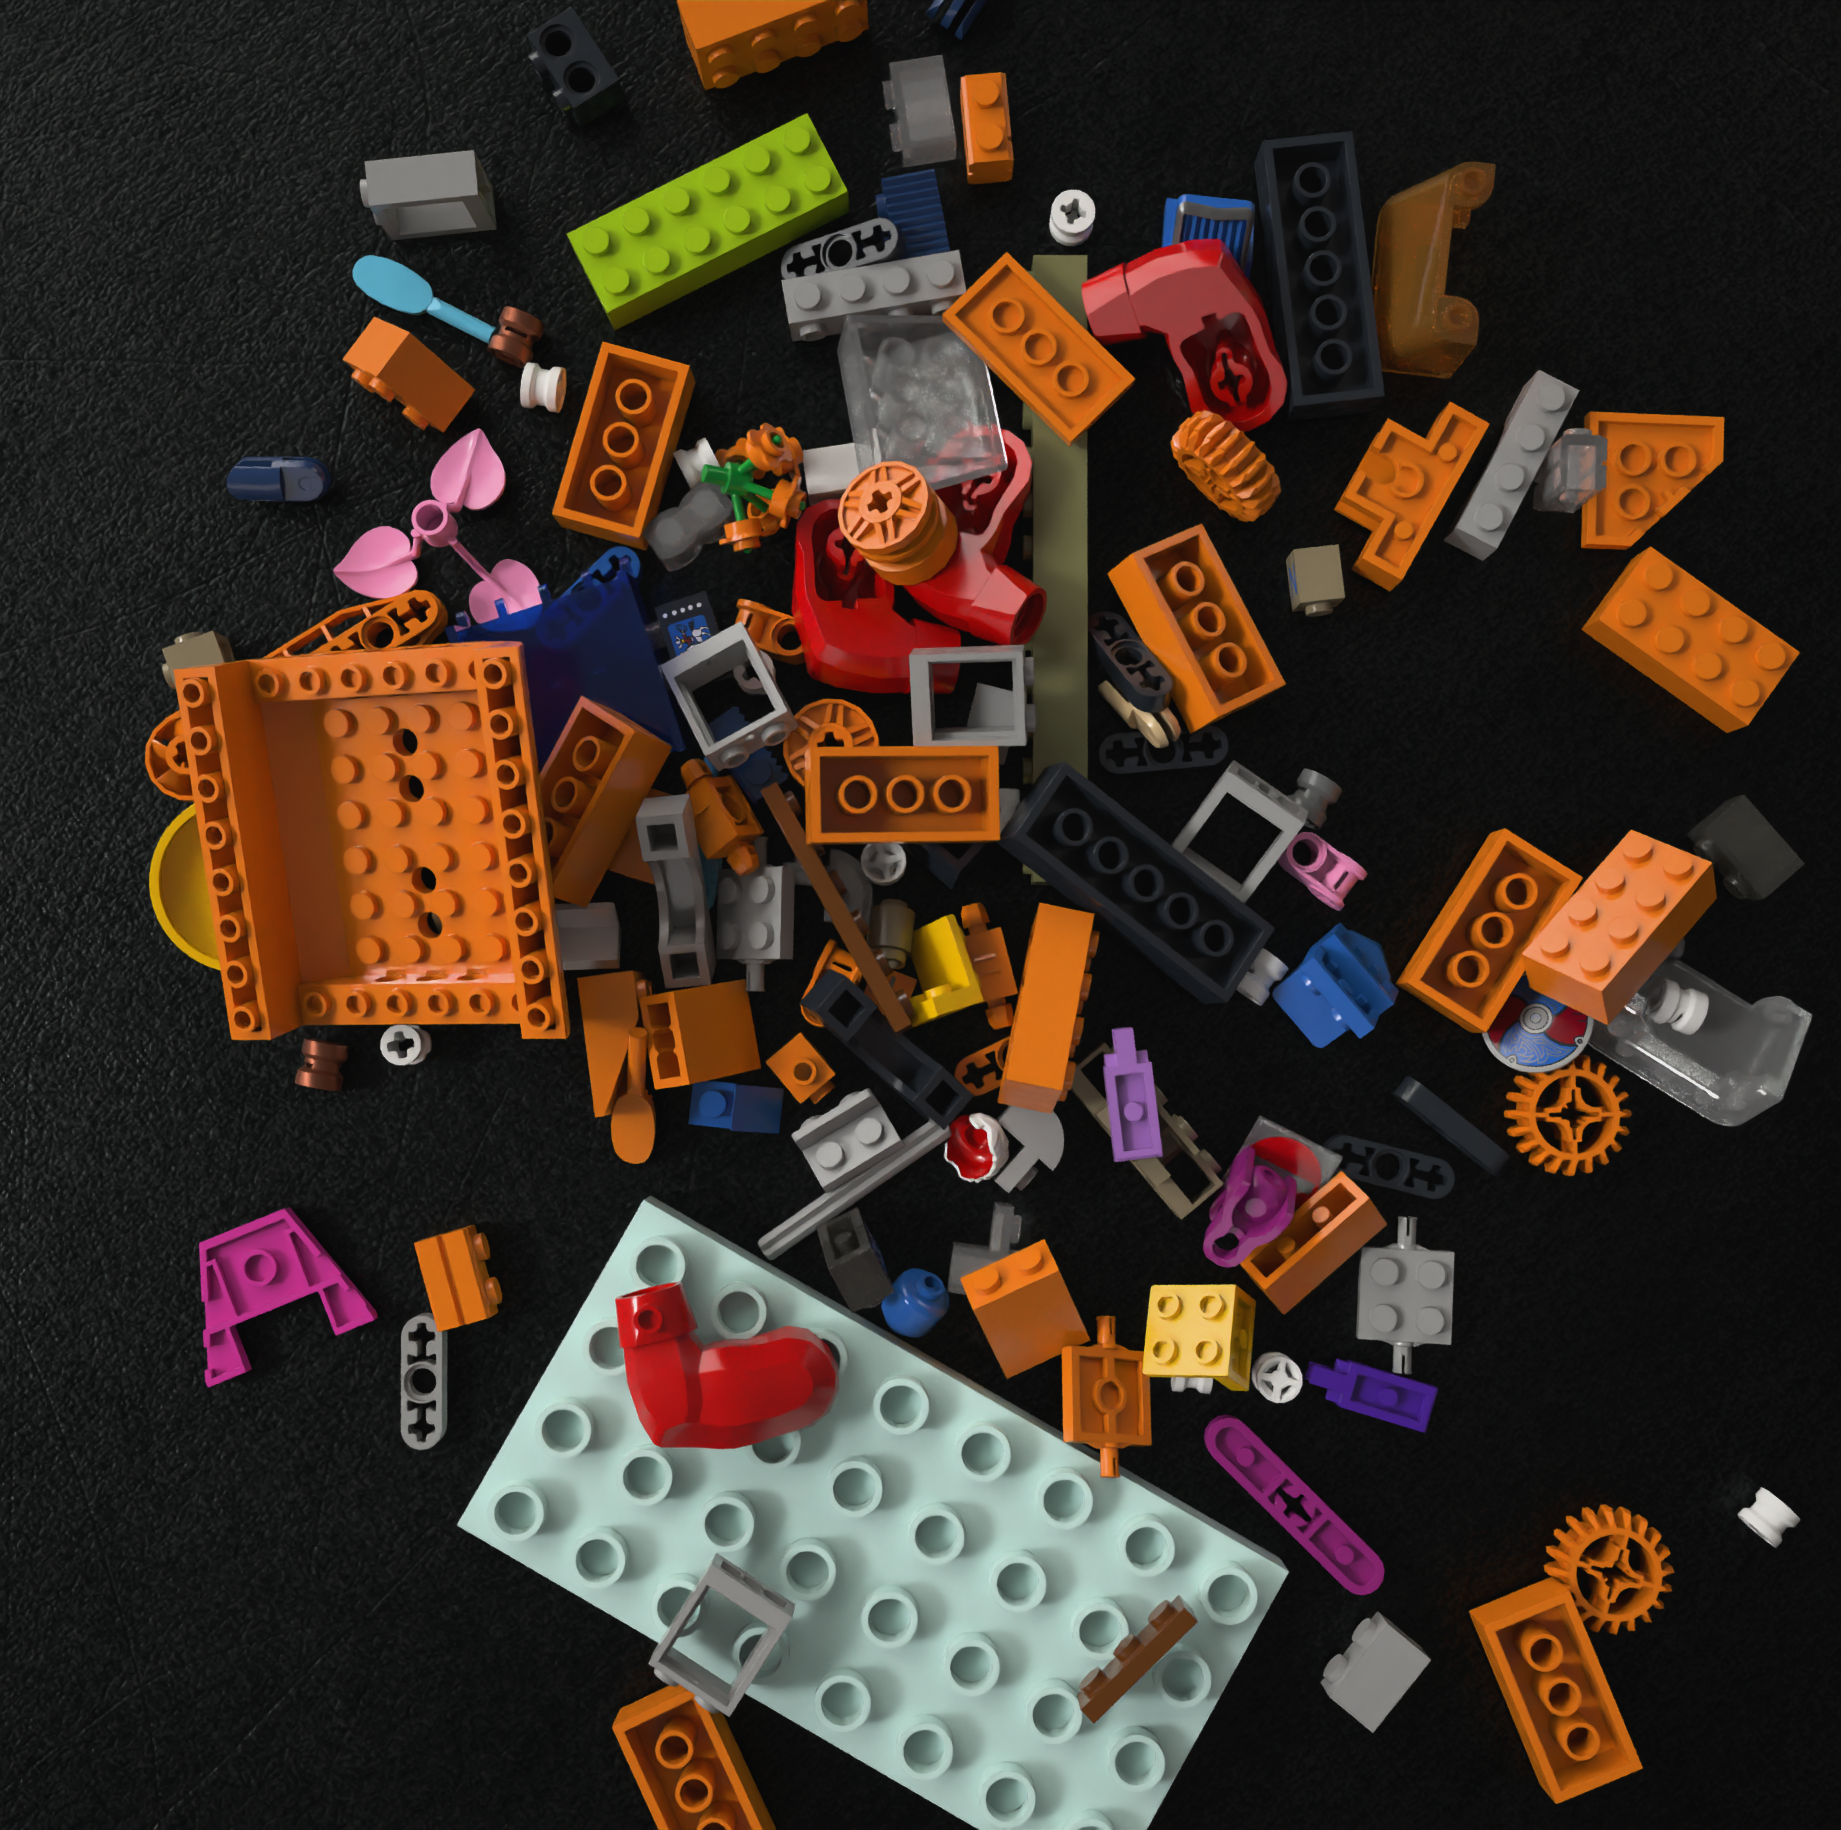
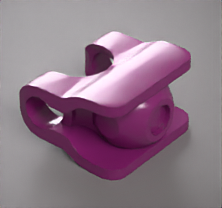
M1249 1145L1243 1148L1231 1164L1228 1179L1211 1199L1209 1216L1212 1222L1205 1232L1203 1250L1207 1258L1222 1267H1234L1243 1262L1257 1246L1268 1243L1279 1236L1294 1216L1297 1180L1291 1176H1287L1283 1180L1269 1167L1254 1165L1256 1151ZM1226 1233H1233L1239 1239V1244L1232 1250H1224L1219 1248L1214 1241L1223 1237Z

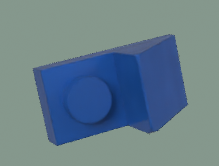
M714 1080L694 1083L688 1124L729 1128L730 1131L779 1134L785 1088Z

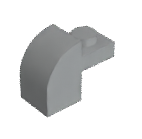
M1009 1105L997 1118V1121L1023 1145L994 1177L995 1182L1008 1193L1015 1186L1021 1191L1028 1185L1039 1171L1033 1166L1038 1159L1053 1171L1060 1161L1064 1148L1063 1128L1054 1111L1052 1114Z

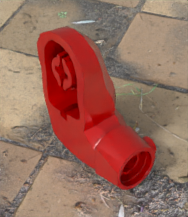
M1195 239L1158 248L1127 264L1123 262L1082 283V297L1086 315L1094 337L1103 347L1144 339L1147 337L1148 332L1165 335L1170 353L1183 375L1193 414L1203 410L1219 414L1225 421H1231L1239 431L1246 432L1268 422L1283 405L1288 382L1281 359L1274 345L1262 300L1241 270L1225 242L1220 239Z
M991 426L968 429L947 442L939 455L935 473L929 485L955 517L958 528L956 548L946 566L932 578L915 585H902V587L924 611L951 627L970 632L977 638L999 645H1026L1035 635L1046 611L1047 595L1042 587L1011 567L1002 565L1011 544L1013 526L1030 493L1032 478V460L1026 446L1021 439L1008 430Z
M826 499L806 508L797 522L792 615L801 641L808 674L812 679L838 688L869 693L903 692V694H911L909 655L913 648L961 647L959 630L914 618L909 622L894 611V584L882 579L840 530L838 510L841 499ZM960 663L933 664L934 694L952 693L957 682Z
M682 1282L648 1287L615 1298L620 1348H624L627 1384L639 1420L654 1445L661 1448L736 1449L812 1427L830 1412L839 1390L838 1364L829 1346L809 1329L784 1326L749 1339H728L704 1344L694 1332L698 1325Z

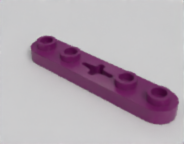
M1221 1415L1209 1422L1205 1429L1204 1441L1206 1448L1213 1458L1344 1588L1358 1595L1371 1594L1379 1588L1385 1571L1378 1555L1242 1420L1232 1415ZM1279 1486L1294 1498L1300 1494L1304 1495L1300 1503L1311 1517L1309 1521H1306L1300 1514L1294 1511H1290L1287 1515L1283 1513L1287 1505L1283 1498L1275 1491Z

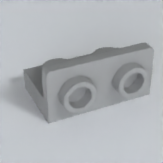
M870 1088L847 1095L840 1101L839 1106L824 1115H816L807 1119L800 1129L792 1134L795 1143L804 1153L826 1193L905 1146Z

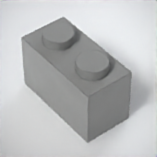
M1378 1611L1372 1619L1366 1618L1358 1625L1352 1636L1353 1643L1343 1655L1337 1654L1329 1661L1323 1672L1325 1678L1321 1681L1329 1697L1372 1733L1431 1661L1421 1646Z

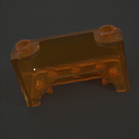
M1463 162L1390 197L1380 210L1377 221L1371 287L1382 371L1449 379L1477 345L1479 316L1475 306L1467 299L1445 295L1451 230L1454 228L1465 229L1470 222L1471 210L1482 206L1488 200L1494 186L1496 164Z

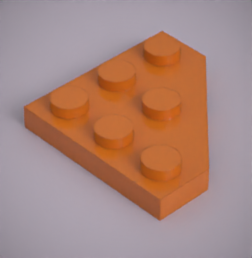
M1589 412L1584 417L1581 548L1626 550L1640 539L1647 530L1723 462L1724 417Z

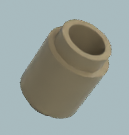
M897 899L882 900L880 905L871 908L869 930L871 933L867 936V944L871 952L881 949L891 969L905 967L906 959L911 956L916 915L913 910L907 908L906 902Z

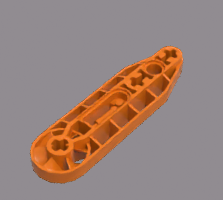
M413 590L397 596L339 610L263 658L294 655L293 652L322 634H325L328 642L311 653L363 649L360 647L361 644L365 649L378 648L376 644L377 636L382 630L387 628L393 629L394 636L392 642L384 648L431 645L445 630L448 624V612L445 605L434 594L426 590ZM422 607L427 608L426 616L428 619L424 622L419 621L421 616L418 610ZM364 614L367 617L337 637L331 630L346 619ZM403 619L406 622L404 625L410 629L409 632L398 623L399 620ZM180 710L163 720L152 731L146 744L145 765L151 781L163 793L184 802H194ZM163 739L169 741L168 746L161 744Z

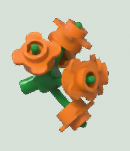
M764 423L758 431L751 429L747 433V438H740L735 446L728 450L719 449L715 453L720 467L708 464L703 466L701 481L721 486L723 494L731 495L736 522L724 525L726 538L719 540V545L731 544L733 545L734 552L744 551L749 554L752 549L761 547L759 538L775 534L780 527L786 529L791 517L798 519L806 508L807 493L800 490L802 478L798 468V464L803 462V451L798 440L795 437L788 438L781 427L774 428L772 425ZM772 470L777 476L789 473L793 481L789 482L781 479L774 490L753 483V478L761 479L766 471ZM742 498L749 502L747 508L749 519L745 517Z

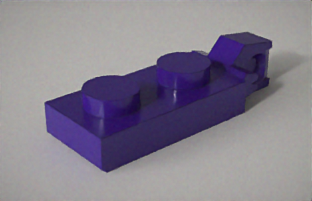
M1336 1358L1334 1368L1309 1361L1304 1378L1309 1380L1311 1384L1327 1388L1325 1398L1335 1402L1339 1407L1425 1433L1438 1392V1388L1434 1385L1348 1359L1345 1361Z

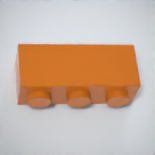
M1340 1171L1294 1212L1291 1222L1279 1236L1268 1243L1257 1246L1240 1264L1261 1291L1285 1315L1383 1229L1387 1223L1371 1199Z

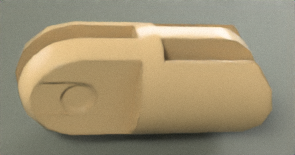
M1107 680L1098 686V692L1130 728L1139 729L1156 748L1169 746L1167 737L1172 741H1176L1180 737L1181 729L1179 723L1168 707L1156 713L1143 712L1136 709L1113 680L1115 689Z

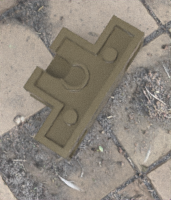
M1101 1042L1076 1063L1071 1091L1111 1137L1107 1099L1102 1097L1080 1070L1099 1053L1103 1055L1114 1054V1047L1109 1048L1106 1043ZM1154 1084L1163 1156L1130 1161L1173 1213L1182 1220L1223 1185L1216 1175L1222 1169L1205 1149L1199 1151L1193 1144L1198 1135L1182 1116L1178 1117L1176 1114L1170 1116L1162 1107L1168 1100ZM1182 1151L1186 1153L1209 1181L1190 1199L1170 1178L1171 1174L1164 1167Z

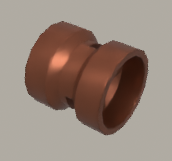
M504 307L499 318L501 328L498 334L492 336L487 350L496 358L524 369L526 363L532 361L534 356L532 346L534 342L541 339L545 325L539 319L524 311L512 307Z
M304 1038L302 1053L305 1056L304 1061L306 1063L297 1070L295 1083L317 1089L341 1091L343 1076L339 1072V1068H341L342 1063L348 1060L350 1046L325 1040Z

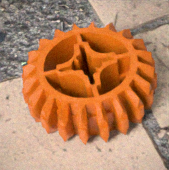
M1203 410L1202 412L1197 411L1191 418L1188 417L1178 427L1179 430L1170 442L1174 458L1178 460L1179 467L1187 474V479L1191 480L1220 510H1225L1231 517L1238 518L1240 521L1253 522L1273 506L1272 504L1275 502V499L1281 493L1279 477L1274 473V466L1266 460V454L1260 452L1255 446V442L1250 441L1243 431H1239L1234 427L1231 421H1225L1221 415Z
M1579 1055L1575 1061L1573 1060L1554 1071L1528 1073L1531 1079L1523 1076L1515 1077V1084L1522 1090L1520 1093L1508 1092L1506 1098L1509 1101L1517 1102L1516 1110L1508 1109L1503 1114L1505 1118L1517 1120V1125L1507 1129V1133L1513 1137L1523 1136L1515 1148L1521 1153L1531 1150L1529 1163L1538 1166L1544 1162L1545 1171L1554 1174L1561 1166L1564 1175L1574 1176L1577 1166L1582 1172L1591 1173L1594 1167L1593 1160L1601 1165L1609 1163L1605 1149L1613 1152L1622 1150L1620 1143L1614 1137L1616 1134L1627 1136L1630 1133L1627 1127L1619 1126L1620 1118H1629L1632 1115L1630 1110L1619 1108V1103L1625 1101L1629 1095L1625 1091L1613 1092L1620 1079L1617 1075L1604 1077L1607 1068L1604 1063L1597 1062L1591 1066L1590 1056ZM1576 1078L1590 1088L1596 1098L1598 1107L1589 1106L1583 1101L1581 1088L1576 1087ZM1558 1079V1086L1553 1087V1096L1550 1102L1543 1106H1536L1543 1090L1550 1083ZM1562 1108H1571L1574 1111L1585 1112L1584 1115H1574L1573 1119L1567 1120L1557 1116H1549L1550 1113L1561 1112ZM1536 1121H1546L1552 1126L1554 1139L1559 1140V1150L1552 1147L1542 1137ZM1598 1121L1597 1127L1589 1140L1578 1147L1577 1142L1582 1141L1584 1128L1589 1123Z
M1600 1504L1597 1515L1590 1508L1582 1507L1583 1521L1581 1522L1573 1516H1566V1522L1571 1529L1567 1533L1560 1529L1554 1530V1536L1561 1542L1558 1547L1554 1545L1546 1546V1552L1555 1558L1556 1561L1549 1562L1543 1566L1547 1574L1553 1576L1570 1591L1582 1622L1586 1621V1626L1595 1632H1598L1604 1625L1606 1631L1616 1635L1620 1622L1628 1631H1635L1636 1617H1640L1646 1623L1652 1622L1651 1615L1647 1610L1652 1605L1657 1609H1665L1664 1603L1657 1596L1659 1592H1672L1671 1585L1662 1580V1577L1675 1573L1673 1567L1663 1561L1671 1553L1667 1546L1658 1543L1662 1537L1660 1532L1653 1527L1647 1528L1648 1521L1639 1514L1631 1517V1512L1624 1507H1618L1614 1513L1608 1505ZM1629 1537L1634 1542L1639 1554V1570H1635L1628 1562L1630 1550L1626 1546ZM1601 1538L1599 1544L1594 1549L1585 1550L1593 1541ZM1613 1565H1615L1623 1572L1613 1569L1612 1571L1605 1570L1602 1574V1572H1600L1594 1566L1604 1568L1613 1567ZM1577 1567L1582 1568L1589 1574L1587 1587L1591 1589L1588 1600L1583 1597L1578 1587ZM1631 1588L1625 1595L1617 1599L1622 1590Z

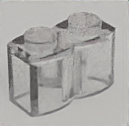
M701 483L684 496L679 507L667 509L654 517L646 526L643 536L668 571L680 569L697 557L704 544L716 542L726 536L724 525L736 522L733 503L726 494L721 492L720 486Z

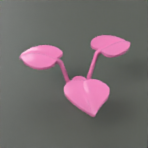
M476 429L458 440L436 464L432 472L430 485L436 500H426L419 503L412 513V524L415 528L411 531V535L414 537L412 550L411 542L403 532L390 526H381L363 534L353 544L345 558L333 569L334 574L352 590L370 598L385 599L407 593L416 585L419 574L412 560L420 556L423 539L434 547H444L450 544L484 580L473 587L469 596L470 612L481 626L498 633L532 630L536 627L539 618L543 614L544 601L542 590L536 576L527 566L515 560L505 559L497 563L491 574H489L456 539L458 525L450 513H459L463 505L474 511L490 507L500 498L506 484V473L503 464L481 429Z

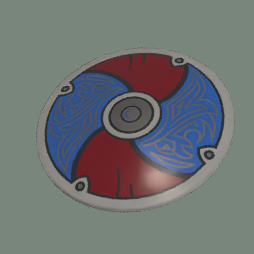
M1524 971L1486 1033L1482 1034L1489 1050L1503 1064L1522 1072L1545 1073L1569 1064L1580 1055L1590 1040L1594 1018L1531 989L1526 971Z

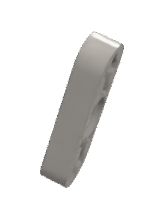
M422 1313L410 1319L403 1327L401 1334V1434L404 1441L410 1447L418 1450L434 1446L443 1438L447 1430V1330L437 1331L433 1313ZM423 1323H426L427 1331L435 1332V1338L427 1342L426 1356L436 1354V1360L426 1358L414 1362L413 1356H419L423 1353L422 1339L414 1338V1331L422 1328ZM426 1368L434 1373L436 1387L431 1393H421L415 1389L412 1378L417 1369ZM435 1400L436 1406L431 1405L426 1409V1421L429 1424H434L435 1430L427 1434L426 1438H422V1431L414 1429L413 1426L422 1418V1405L413 1407V1402L427 1403Z

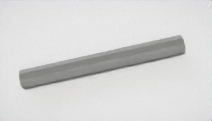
M928 1121L902 1140L905 1145L903 1148L832 1191L823 1194L760 1238L758 1245L763 1254L769 1260H774L952 1135L950 1126L948 1125L945 1130H942Z

